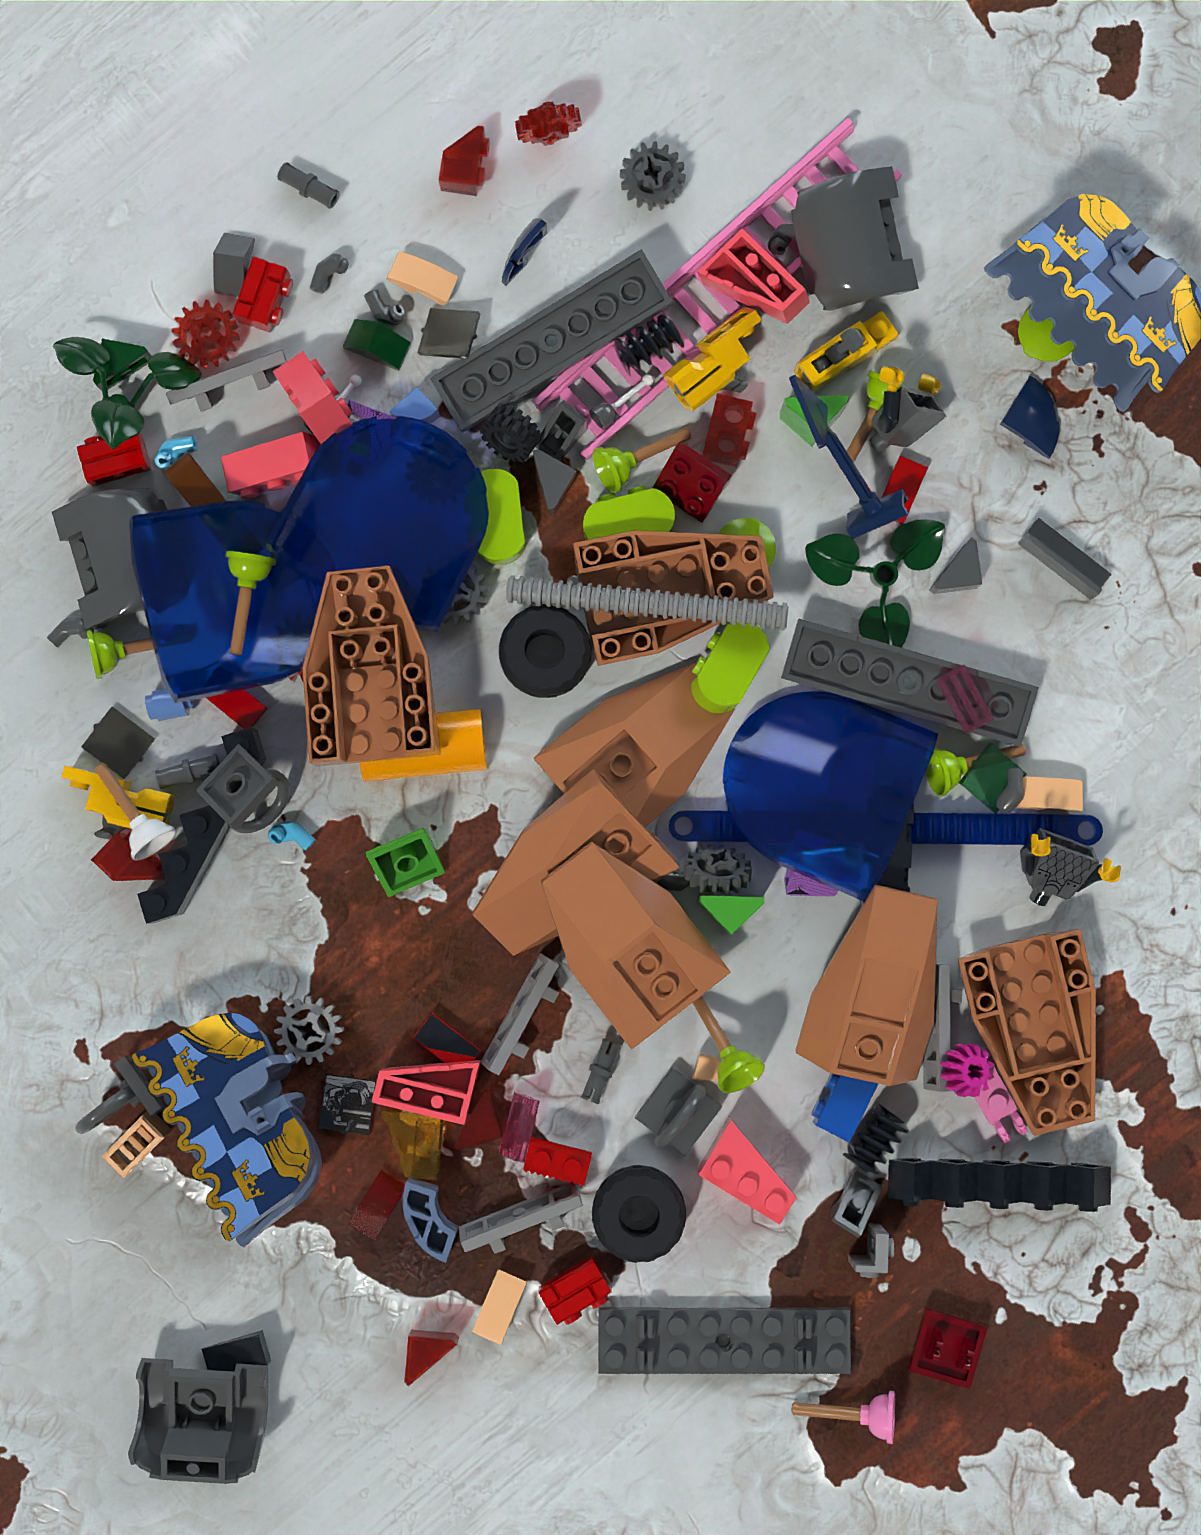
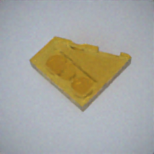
M382 1111L383 1120L387 1121L393 1137L391 1139L392 1144L400 1156V1165L405 1177L427 1180L439 1179L443 1120L417 1113Z

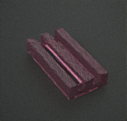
M964 664L935 679L964 734H968L972 730L983 726V724L994 720ZM961 674L984 717L978 718L956 675ZM949 679L973 721L969 725L945 683Z
M514 1092L499 1154L517 1162H525L540 1103L539 1100Z

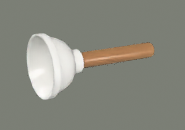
M105 763L99 764L95 768L100 779L130 820L129 826L132 832L130 833L129 844L133 860L138 861L153 855L175 837L176 830L173 826H168L159 819H148L145 814L141 815Z

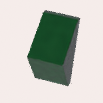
M354 319L343 348L399 371L411 342L380 322Z
M102 338L101 345L110 355L109 363L102 366L106 372L108 390L148 364L152 355L144 346ZM96 370L93 382L102 391L100 374Z

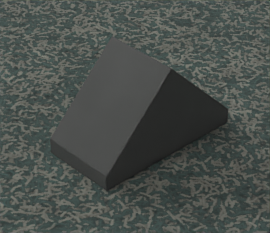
M229 233L223 234L213 252L215 294L239 296L251 263L255 243L254 237Z
M562 400L539 436L540 441L536 448L561 461L587 431V419Z
M537 449L533 450V457L550 516L557 512L574 483L577 472Z
M971 537L964 544L930 588V592L939 594L977 589L982 585L977 541Z

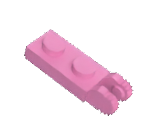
M992 1066L989 1069V1073L995 1078L987 1079L989 1089L985 1091L980 1090V1096L974 1098L988 1123L992 1124L1000 1140L1006 1145L1011 1142L1010 1135L999 1121L1000 1119L1009 1115L1016 1131L1021 1136L1026 1134L1028 1130L1016 1110L1018 1108L998 1072Z

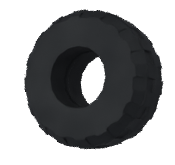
M546 604L531 606L511 618L504 628L499 642V660L507 679L521 692L537 698H553L571 691L584 678L591 661V642L582 622L568 610L562 607L556 608V606L552 605L547 607ZM539 635H551L559 639L564 646L562 660L556 666L549 669L533 666L526 657L528 644L533 638Z
M632 1165L616 1170L602 1182L593 1200L592 1222L599 1241L611 1254L628 1262H650L669 1253L680 1240L686 1222V1205L679 1187L667 1174L652 1166ZM635 1196H644L651 1199L658 1208V1217L655 1223L644 1230H633L627 1227L620 1219L622 1205L628 1199Z

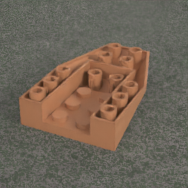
M381 566L327 572L303 665L309 763L320 767L441 755L429 657L391 567Z
M695 663L603 700L534 757V761L564 794L594 769L614 790L623 805L646 828L686 793L735 708L726 713H712L703 709L695 701L691 692V683L696 676L691 672L695 666Z
M593 769L520 833L473 910L472 915L514 956L558 936L541 880L590 842L598 845L655 883L680 868L671 851L654 833H650L618 799L614 790Z
M590 842L541 880L570 971L631 1050L731 973L668 890L593 842Z

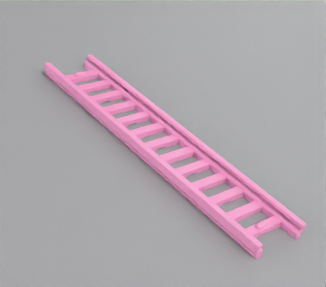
M849 118L842 122L663 283L668 295L683 308L707 335L718 326L687 294L682 286L694 276L730 316H733L743 307L754 309L745 304L741 307L734 299L704 286L697 273L742 228L791 276L802 268L797 240H791L788 244L797 257L789 265L785 266L769 251L768 247L748 226L760 216L774 231L779 225L787 224L771 206L783 196L796 209L798 191L793 186L804 176L812 185L827 180L815 167L826 156L843 174L860 171L838 148L854 132L853 122ZM894 170L895 181L897 182L902 174L898 170ZM664 312L659 313L658 315L654 316V317L651 318V319H652L657 325H658L657 317H658L659 315L662 314V315L666 316V317L669 319V317H668ZM677 327L685 347L681 348L676 342L674 344L686 356L685 360L692 361L701 351ZM635 328V329L631 330L630 332L636 337V328ZM614 341L567 369L533 400L535 407L541 413L560 397L561 400H564L587 419V428L596 438L579 453L586 461L592 457L593 449L603 447L669 387L664 377L652 388L650 386L643 387L637 392L641 398L630 408L623 403L615 410L618 418L612 425L605 430L598 427L591 418L589 409L569 387L582 377L605 403L613 404L619 397L591 368L602 357H605L632 387H635L642 381V377L632 366L629 367L631 376L625 371L616 354ZM655 354L651 355L652 365L662 375L673 367L664 356L660 360Z

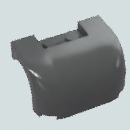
M892 166L840 175L797 192L796 209L791 210L792 222L810 295H816L823 305V310L833 311L867 300L895 294L900 295L919 289L913 259L903 260L901 245L897 235L890 200L898 198L899 195Z
M149 488L103 490L80 497L52 511L59 540L69 541L84 591L85 596L77 601L85 629L105 628L108 623L119 617L142 610L172 608L182 601L180 595L182 593L183 580H187L183 559L163 499H158Z
M141 1358L136 1372V1380L139 1384V1410L135 1433L128 1451L130 1464H136L139 1468L149 1472V1478L171 1481L230 1484L238 1483L239 1478L247 1476L252 1472L255 1473L267 1423L268 1366L236 1364L234 1372L173 1368V1360Z

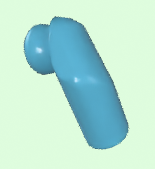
M190 436L165 441L155 455L154 462L156 466L165 469L176 461L182 453L197 451L195 437Z
M295 821L276 823L268 831V839L273 844L295 841L305 851L316 841L313 836Z

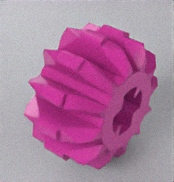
M970 1043L968 1045L957 1044L954 1046V1050L945 1051L948 1060L940 1062L945 1067V1072L940 1075L943 1080H947L945 1088L949 1091H954V1094L960 1097L980 1096V1090L985 1091L989 1089L987 1079L995 1078L989 1073V1069L995 1064L987 1061L988 1052L981 1050L980 1046Z

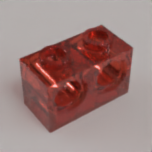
M717 393L702 456L711 462L733 467L738 466L739 459H746L750 442L744 441L747 429L753 430L757 413L751 411L753 401ZM734 410L740 413L742 419L737 423H732L727 420L725 414L728 411ZM722 440H730L734 444L735 449L731 452H723L719 448L718 443Z

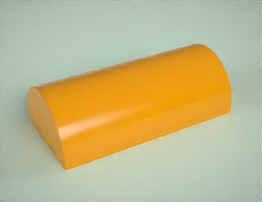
M482 709L436 713L441 755L361 762L360 769L363 781L370 782L487 770Z

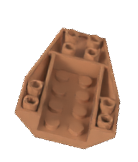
M634 530L573 543L578 582L583 583V586L592 583L593 587H597V584H602V588H607V585H611L612 589L621 586L622 590L631 587L632 591H636V588H641L642 592L650 589L652 593L660 590L662 594H665V591H670L672 595H675V592H680L682 596L685 593H689L692 597L695 594H699V597L704 598V595H709V598L714 599V596H719V599L724 600V597H728V600L738 598V601L748 599V602L758 600V603L774 598L762 536ZM584 608L588 632L598 666L661 653L721 624V621H716V624H712V620L702 623V619H697L696 622H693L692 618H687V621H683L682 617H677V620H673L672 616L663 619V615H658V618H654L653 614H648V617H644L643 613L634 616L633 612L624 615V611H619V614H615L614 610L605 613L604 609L595 612L594 608H590V611H585Z
M874 885L811 993L795 1049L796 1054L829 1073L882 1085L894 1086L917 1080L934 1024L937 898Z
M1081 929L1031 936L982 948L958 958L972 1021L1032 1135L1036 1136L1095 1121L1096 990Z

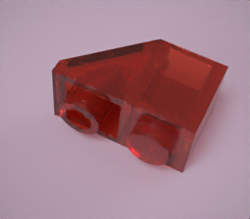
M476 126L443 150L438 179L441 191L477 196L478 186H483L485 180V168L481 167L483 156L488 157L490 138L485 137L484 126Z
M116 832L91 859L113 881L165 880L160 859L155 855L138 861L133 860L129 844L130 833L125 835L124 833Z

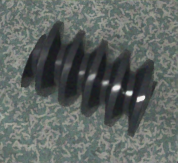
M661 314L657 317L658 325L652 320L647 322V331L642 326L637 327L636 337L631 332L626 333V343L620 338L615 339L616 354L629 376H631L630 366L641 371V360H644L649 366L652 365V354H655L660 360L663 359V348L671 354L674 353L672 343L676 342L681 348L685 347L683 339L671 319Z
M881 1104L879 1106L884 1113L872 1112L871 1114L876 1124L869 1122L864 1124L869 1134L857 1133L858 1138L862 1142L861 1145L852 1142L849 1144L854 1154H842L866 1173L879 1174L880 1170L875 1162L886 1164L887 1159L883 1155V1151L893 1154L895 1150L890 1142H902L897 1132H909L904 1121Z

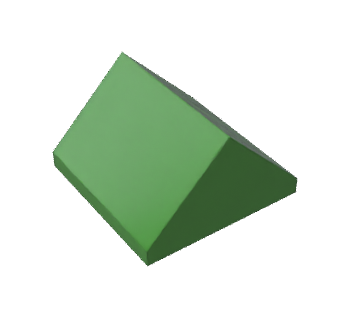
M848 395L818 396L828 406L827 424L829 428L841 416L848 402ZM797 397L785 398L780 410V419L813 447L816 442Z
M421 828L365 852L388 897L445 873L426 828Z
M700 895L697 897V902L728 934L732 935L764 904V897Z

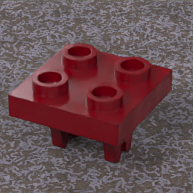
M680 441L675 446L652 488L665 493L674 505L703 523L732 475Z
M925 1307L908 1370L971 1389L987 1327L980 1323Z

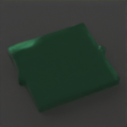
M989 742L979 757L971 761L972 766L962 777L959 784L989 810L997 814L999 809L996 806V800L1007 786V770L1020 767L994 744ZM1023 771V777H1025L1027 773Z

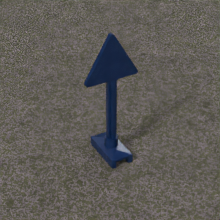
M796 375L789 377L818 448L827 446L859 497L861 507L847 513L846 531L850 537L854 539L907 516L908 511L904 503L908 502V497L904 490H898L880 499L875 492H871L841 441L827 424L828 406Z

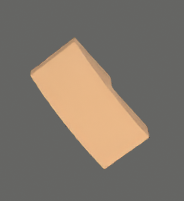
M399 251L386 279L411 294L417 291L444 306L448 302L458 276L426 260Z
M1023 777L1024 799L1016 808L1038 811H1083V780Z
M498 1269L472 1333L501 1346L527 1282Z

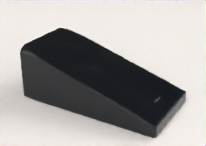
M263 1330L201 1349L207 1370L234 1372L236 1364L268 1365L271 1361Z

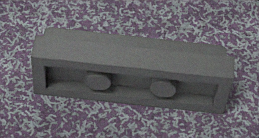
M1040 518L1032 524L1018 542L1022 548L1090 600L1101 593L1102 586L1112 575Z

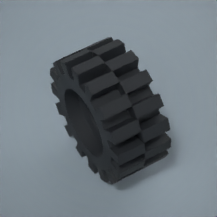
M505 405L496 406L481 426L480 434H483L481 438L483 441L488 442L486 446L489 449H495L494 454L497 456L499 453L502 454V459L508 460L510 458L511 462L515 463L517 461L524 462L540 441V430H536L538 427L536 423H530L532 418L529 415L526 417L522 415V410L518 409L516 412L514 407L510 405L507 408Z

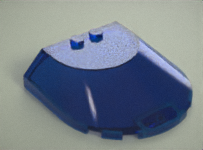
M377 416L353 422L351 427L338 434H332L316 450L266 541V548L293 572L324 586L327 572L390 566L416 628L438 632L480 549L486 533L489 509L485 481L479 467L476 468L468 457L467 450L455 438L437 426L405 416H396V419H377Z
M239 500L131 516L129 529L132 564L161 679L175 703L273 684L290 678L303 670L327 572L336 571V568L323 543L320 540L317 542L305 529L306 525L296 517L285 511L280 513L266 508L263 503ZM226 551L243 552L276 559V565H272L269 575L264 580L257 581L256 589H252L243 653L240 656L230 653L240 587L237 586L238 578L230 572L228 558L225 557Z
M799 692L777 698L750 715L738 729L730 743L724 761L722 776L726 797L725 803L734 825H737L746 836L747 842L769 860L865 902L874 885H878L889 863L934 753L938 733L852 698L830 692Z

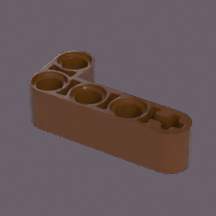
M188 451L163 470L169 481L226 551L257 555L265 549Z

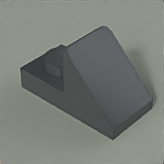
M855 1170L851 1174L841 1198L830 1208L831 1221L859 1238L863 1233L883 1186Z

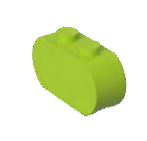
M487 469L472 479L469 484L470 496H464L466 515L472 514L473 526L467 527L469 545L475 544L478 555L486 562L494 565H507L516 561L526 548L518 481L505 470Z
M645 486L632 488L627 491L628 495L616 497L615 494L601 496L598 498V502L593 503L585 513L583 520L585 540L634 530L672 532L675 520V510L672 501L662 491L655 488L646 490Z
M730 623L721 633L717 631L713 633L706 645L707 648L711 649L707 657L701 656L691 671L696 675L691 683V692L695 701L703 709L712 713H726L733 710L743 699L770 651L766 635L756 625L755 628H752L751 624H746L745 627H742L741 623H736L735 626H732Z

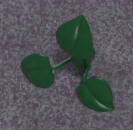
M69 337L56 341L53 344L58 361L68 371L78 375H91L97 370L100 374L103 398L92 406L91 418L97 431L111 449L117 448L124 441L137 436L143 430L144 418L135 409V404L153 379H157L158 384L165 389L180 390L187 388L189 384L199 381L202 375L197 366L178 354L171 352L157 353L148 362V367L152 373L147 375L129 402L124 395L113 394L111 397L108 395L106 372L102 366L109 363L110 355L100 343L84 337Z
M921 519L899 526L890 539L891 548L899 554L893 562L883 561L873 567L854 565L859 559V548L851 537L844 534H830L808 543L805 547L806 559L813 573L822 582L832 586L847 584L852 577V570L869 573L871 582L882 590L879 601L880 607L871 606L862 613L858 624L859 633L862 637L902 648L908 636L910 619L907 610L902 604H885L889 591L888 586L896 582L898 578L897 566L902 559L906 567L915 571L926 570L937 562L942 551L945 524L934 520Z

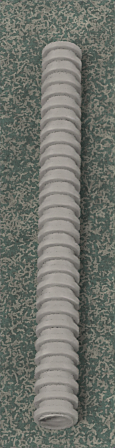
M512 575L508 578L506 587V600L508 603L517 601L518 604H522L524 601L527 602V605H532L534 602L537 606H541L544 603L547 607H551L554 604L556 608H561L564 605L566 609L574 606L576 610L584 607L585 611H590V608H594L595 612L604 609L605 613L614 610L615 614H619V611H624V615H628L629 612H633L634 616L643 613L644 617H648V614H653L654 618H658V615H663V619H667L668 616H672L673 620H677V617H682L683 621H687V618H692L693 622H696L697 619H702V623L712 620V624H716V621H721L722 625H726V622H731L732 626H735L736 623H741L742 627H745L746 624H751L752 628H755V625H760L762 629L765 626H770L772 630L775 627H780L782 631L787 627L789 609L787 603L784 602L782 605H777V602H773V604H768V601L758 603V600L748 602V599L738 601V598L728 600V597H724V600L719 599V596H714V599L709 598V595H704V598L699 597V594H695L692 597L689 593H685L682 596L680 592H675V595H672L670 591H665V594H662L660 590L652 593L650 589L642 592L641 588H636V591H632L631 587L622 590L621 586L612 589L611 585H607V588H602V584H597V587H593L592 583L583 586L582 582L573 585L572 581L564 584L563 580L554 583L553 579L544 582L543 578L535 581L533 577L525 580L523 576L516 579Z

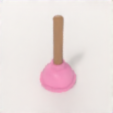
M889 1391V1394L876 1396L871 1400L870 1405H861V1408L799 1402L792 1404L791 1411L793 1415L860 1421L861 1425H869V1430L874 1436L887 1440V1444H893L895 1391Z

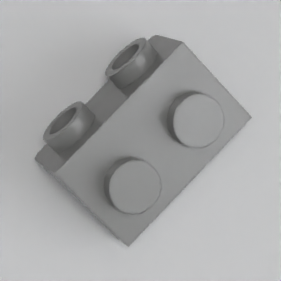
M868 1223L867 1255L849 1254L848 1262L855 1272H860L861 1277L878 1278L879 1273H888V1258H893L894 1256L893 1238H889V1233L881 1224Z

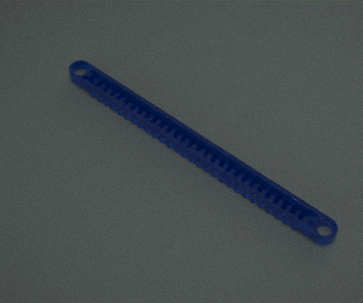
M683 810L672 815L668 823V830L671 836L681 842L794 843L797 829H802L841 842L842 844H864L865 842H870L872 833L871 817H866V812ZM914 813V824H910V841L912 844L1026 845L1031 841V835L1037 834L1041 828L1089 846L1097 843L1103 834L1101 822L1091 815ZM681 817H686L692 822V831L687 835H680L675 830V822ZM1084 821L1089 822L1094 829L1092 837L1087 840L1081 838L1078 834V826Z

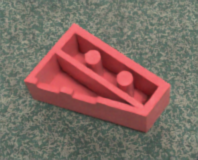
M743 228L697 271L704 286L786 324L810 303L806 289Z
M302 351L273 371L290 400L296 406L298 413L323 448L355 428L348 418L352 411L343 398L335 399L339 392L329 378L323 381L321 377L326 373L316 358L310 361L304 351Z
M299 432L221 456L228 493L240 495L242 499L257 497L260 492L281 490L288 486L337 476L331 444L323 448L316 436L306 432Z
M481 1060L383 1068L378 1074L372 1103L464 1125L467 1121Z
M728 1116L697 1168V1173L780 1225L795 1201L796 1196Z

